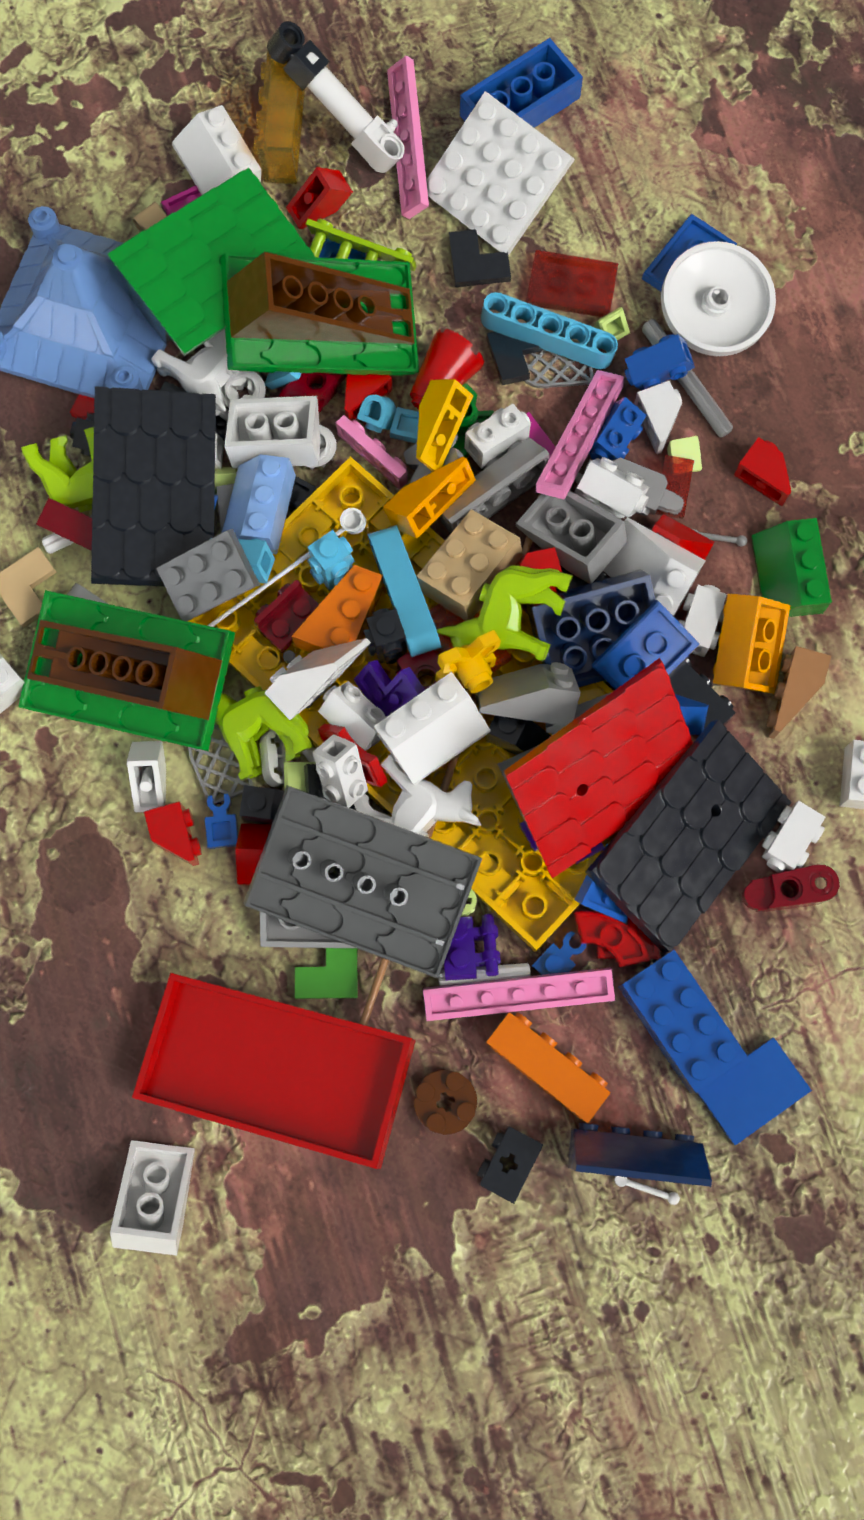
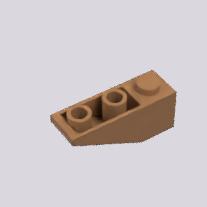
M798 646L793 649L790 655L785 654L781 665V671L785 672L783 682L777 683L773 699L778 700L776 709H771L766 723V727L770 728L769 738L774 739L825 684L831 660L830 655Z

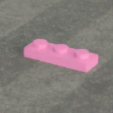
M343 415L336 422L338 436L399 490L408 482L407 467L404 462L396 456L392 458L378 439L374 438L372 440L367 436L365 429L358 421H350Z

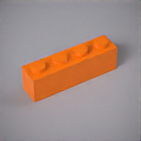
M509 1012L485 1044L581 1121L588 1124L611 1093L605 1088L608 1083L595 1072L588 1075L580 1068L583 1063L570 1052H567L564 1056L555 1049L558 1043L549 1035L542 1032L539 1036L531 1030L532 1022L521 1013L517 1012L514 1016Z

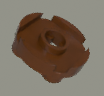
M450 1070L435 1071L426 1076L417 1087L414 1098L415 1112L419 1121L430 1131L443 1135L454 1134L466 1128L474 1118L477 1108V1094L472 1083L459 1072ZM445 1092L448 1097L453 1096L455 1102L451 1104L452 1110L447 1112L443 1107L438 1108L436 1102L441 1100L440 1094Z

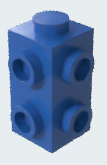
M679 334L664 336L659 340V343L651 347H641L635 350L632 356L625 358L628 369H625L626 378L631 386L634 385L641 391L669 379H680L686 376L689 370L695 368L687 342Z
M626 397L614 403L589 451L593 460L597 458L601 460L602 457H605L612 461L620 457L624 459L629 452L628 444L631 440L636 439L643 430L641 424L647 415Z

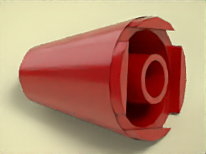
M441 328L436 331L410 392V396L413 399L411 403L419 410V405L431 380L455 379L461 385H464L481 370L484 365L483 356L480 352L475 355L470 350L473 344L469 340L450 329H445L443 333H441Z

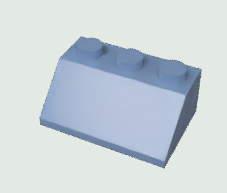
M260 454L238 466L222 533L233 529L238 539L266 541L272 554L278 553L296 477L289 458Z

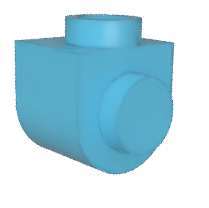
M370 395L362 402L357 419L366 422L365 428L381 433L382 429L391 430L396 412L395 403L388 397Z

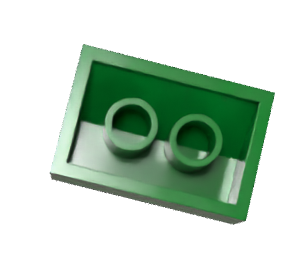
M817 518L786 521L753 534L751 540L761 597L790 605L789 617L823 614L832 603Z

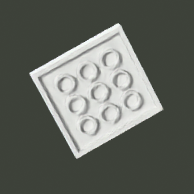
M485 91L427 178V192L431 199L471 230H477V234L499 252L507 253L508 251L509 255L575 159Z

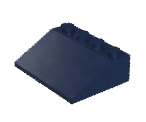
M637 570L567 590V592H558L557 594L566 601L561 616L556 615L553 609L544 603L526 604L534 637L551 644L547 657L542 661V664L551 665L553 662H558L572 668L578 687L604 681L605 679L591 664L656 601L650 574L643 570Z
M579 1123V1129L571 1128L568 1168L576 1172L708 1187L712 1185L703 1143L694 1142L695 1136L675 1134V1140L662 1139L663 1132L643 1130V1136L630 1135V1128L612 1126L611 1133L599 1132V1125Z

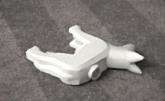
M225 329L204 342L205 348L198 351L188 361L178 359L160 349L154 354L151 360L154 366L158 367V373L163 377L167 375L174 377L181 383L186 392L216 394V416H220L228 422L229 413L225 407L221 388L231 376H236L240 371L228 370Z
M391 754L384 760L381 766L402 789L393 807L392 817L373 810L369 805V797L366 794L354 803L356 810L426 837H429L427 831L436 821L466 822L476 826L482 825L478 817L471 813L473 806L471 798L472 783L470 781L464 780L451 792L447 793L424 779L413 785Z

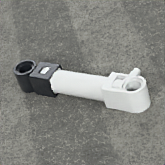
M291 21L283 22L267 42V50L271 58L278 63L286 64L283 70L302 91L306 87L309 88L355 139L351 143L352 146L375 171L380 173L389 171L403 157L405 150L402 141L394 133L395 128L398 126L397 121L391 119L385 123L378 115L373 119L326 67L330 61L311 40L305 43V36L301 28Z

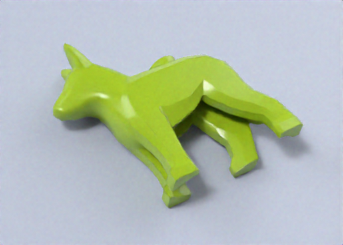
M94 427L84 430L89 445L91 462L79 470L76 469L66 455L67 435L50 439L49 461L42 459L37 443L21 447L29 467L40 477L50 499L69 508L78 507L79 512L92 509Z
M511 565L497 573L491 584H484L479 601L484 602L479 617L466 620L454 626L437 629V633L449 636L453 647L470 645L477 637L495 630L501 640L498 649L512 648L528 651L534 654L537 660L544 661L551 644L521 631V604L544 603L550 606L556 615L561 616L566 601L549 587H558L559 590L567 592L573 575L562 573L552 568L534 569Z
M261 686L245 691L244 695L246 698L238 702L222 693L217 707L218 712L215 722L239 762L240 772L238 776L240 780L253 779L263 775L261 757L256 741L269 729L275 731L283 741L287 762L301 756L300 752L313 747L307 736L309 734L308 726L302 717L297 714L289 720L265 694L266 690H262Z

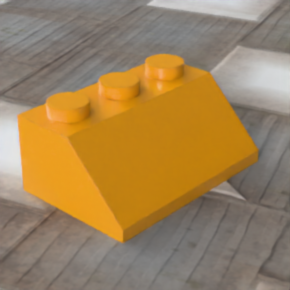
M727 595V601L723 608L722 630L718 638L717 660L713 668V684L774 694L778 682L790 605L760 596Z

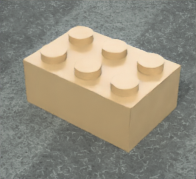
M471 509L416 576L423 595L465 621L473 619L484 603L479 601L484 584H491L497 573L511 565H516L523 557L520 537Z

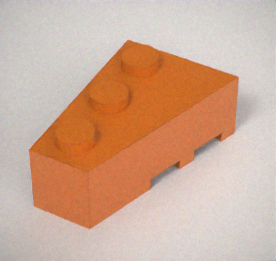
M354 565L292 635L295 647L311 653L315 650L363 639V630L368 627L366 618L371 617L384 589L383 575Z

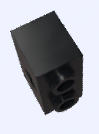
M507 1126L505 1131L499 1129L491 1145L496 1150L491 1160L486 1158L483 1160L476 1176L481 1178L480 1186L515 1204L543 1144ZM511 1153L514 1155L513 1161L517 1165L515 1169L508 1168L504 1172L502 1171L503 1164L499 1162L502 1156L507 1158Z

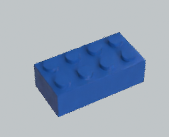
M548 38L460 95V117L465 122L486 91L535 128L580 99L583 76L551 38Z
M675 950L618 987L690 1094L699 1092L748 1058Z

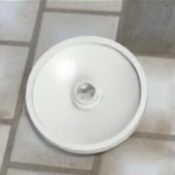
M707 242L688 249L675 260L662 285L661 306L669 328L674 335L679 334L687 342L689 348L706 355L728 356L748 349L764 334L774 315L776 295L769 272L751 252L727 242Z

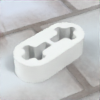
M270 730L260 739L262 774L267 784L272 787H281L284 785V762H287L285 758L286 750L280 737L275 731ZM274 738V741L279 742L280 746L277 748L275 744H271V739ZM277 768L278 771H282L283 776L280 777L279 774L274 773V769Z

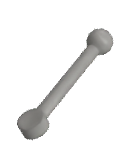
M698 532L711 540L736 543L740 547L747 544V538L743 535L731 537Z

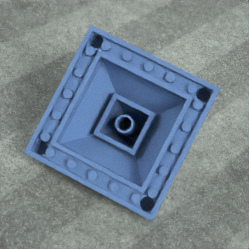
M41 206L33 209L28 217L33 236L0 309V371L91 398H95V386L148 390L157 370L151 359L159 349L164 351L167 345L131 300L126 279L107 255L123 244V242H117L110 238L61 225L55 212L49 207Z

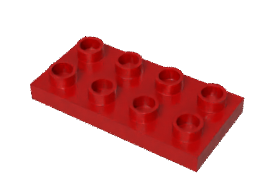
M170 973L132 1098L374 1169H381L416 1040Z

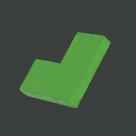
M326 948V967H295V999L358 998V948Z

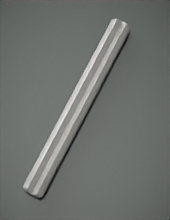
M651 319L643 325L642 332L652 345L659 343L662 337L667 336L655 319ZM689 370L686 376L677 380L716 434L721 438L728 435L732 431L733 425L693 370Z

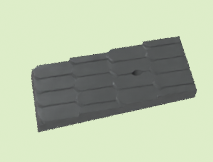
M286 785L243 904L438 978L482 858ZM335 866V871L328 874V870Z

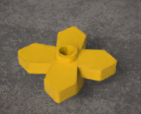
M495 630L477 637L470 645L454 647L441 653L438 656L437 662L441 669L436 672L435 681L438 682L452 672L457 680H461L463 686L469 689L471 693H478L488 688L493 683L490 668L496 662L493 652L499 648L501 642Z

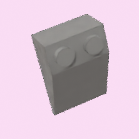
M571 491L568 492L564 500L541 494L516 522V527L541 549L555 547L560 565L589 584L594 582L627 543L625 522Z
M553 662L551 665L538 664L493 677V683L488 688L475 693L480 713L566 726L574 720L581 692L572 668L563 663Z

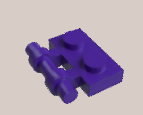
M492 914L482 915V926L474 928L472 916L460 918L444 961L445 981L477 979L476 967L485 966L487 976H497L499 974L498 964H500L501 958L500 952L496 948V938L499 935L498 927L494 925V916ZM474 941L484 942V952L475 953Z

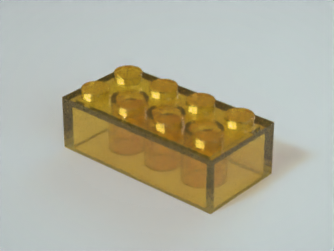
M268 50L266 62L261 63V79L264 80V86H259L258 97L262 109L256 113V127L260 130L259 136H254V154H258L257 163L262 169L264 183L297 184L305 89L303 91L283 70L286 64L278 63L272 59Z

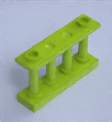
M308 219L306 222L311 234L315 235L310 246L315 257H319L325 239L341 244L336 256L338 259H348L351 249H355L367 254L365 260H377L379 258L385 261L409 262L410 270L415 271L417 267L414 257H411L412 254L405 249L396 248V250H392L335 229L330 222L323 219H318L317 222Z

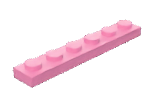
M405 55L387 69L392 119H395L398 123L394 133L400 138L405 148L403 157L396 163L401 214L411 219L429 207L414 60Z
M600 370L596 371L536 483L537 493L563 500L566 498L624 386V376Z
M611 967L423 988L427 1021L615 1001Z

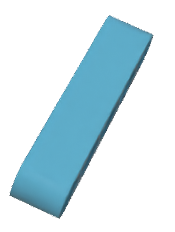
M490 293L484 299L480 319L483 326L487 329L537 345L541 349L596 369H606L612 363L618 347V342L614 335L502 293ZM490 310H497L500 313H493ZM521 319L526 321V323H520L517 320ZM544 329H549L553 331V333H548L544 331ZM571 339H576L580 343H575ZM598 349H603L607 353H602Z
M397 525L368 534L369 543L380 574L383 575V582L392 607L397 610L411 657L441 648L435 624Z

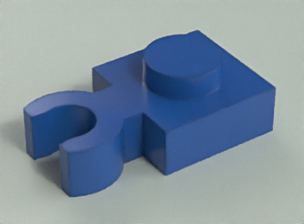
M228 793L224 794L225 801L220 807L214 805L212 795L207 797V805L213 812V817H205L208 849L236 846L238 839L237 815L227 814L232 804Z
M571 931L563 938L560 949L553 943L531 967L540 975L569 972L576 965L570 957L581 954L587 944H581L576 949L572 948L569 945V940L575 933Z

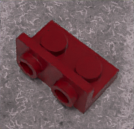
M296 579L292 584H285L278 591L277 598L270 605L265 604L257 611L254 623L257 630L283 653L294 643L292 635L318 607L319 603L303 589L302 584Z

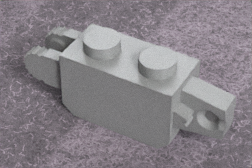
M621 457L613 460L618 465V470L625 474L632 472L644 479L643 484L649 487L645 494L649 497L648 502L641 513L637 511L636 513L643 516H648L649 513L655 515L657 509L667 514L670 513V515H678L681 512L685 503L683 502L684 499L666 489L668 482L665 475Z

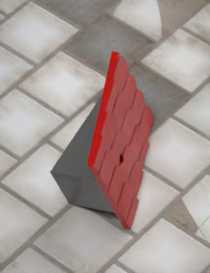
M658 658L540 745L499 763L498 766L514 802L543 858L551 878L553 879L591 853L593 847L620 830L693 744L672 688L670 677L666 672L663 661Z

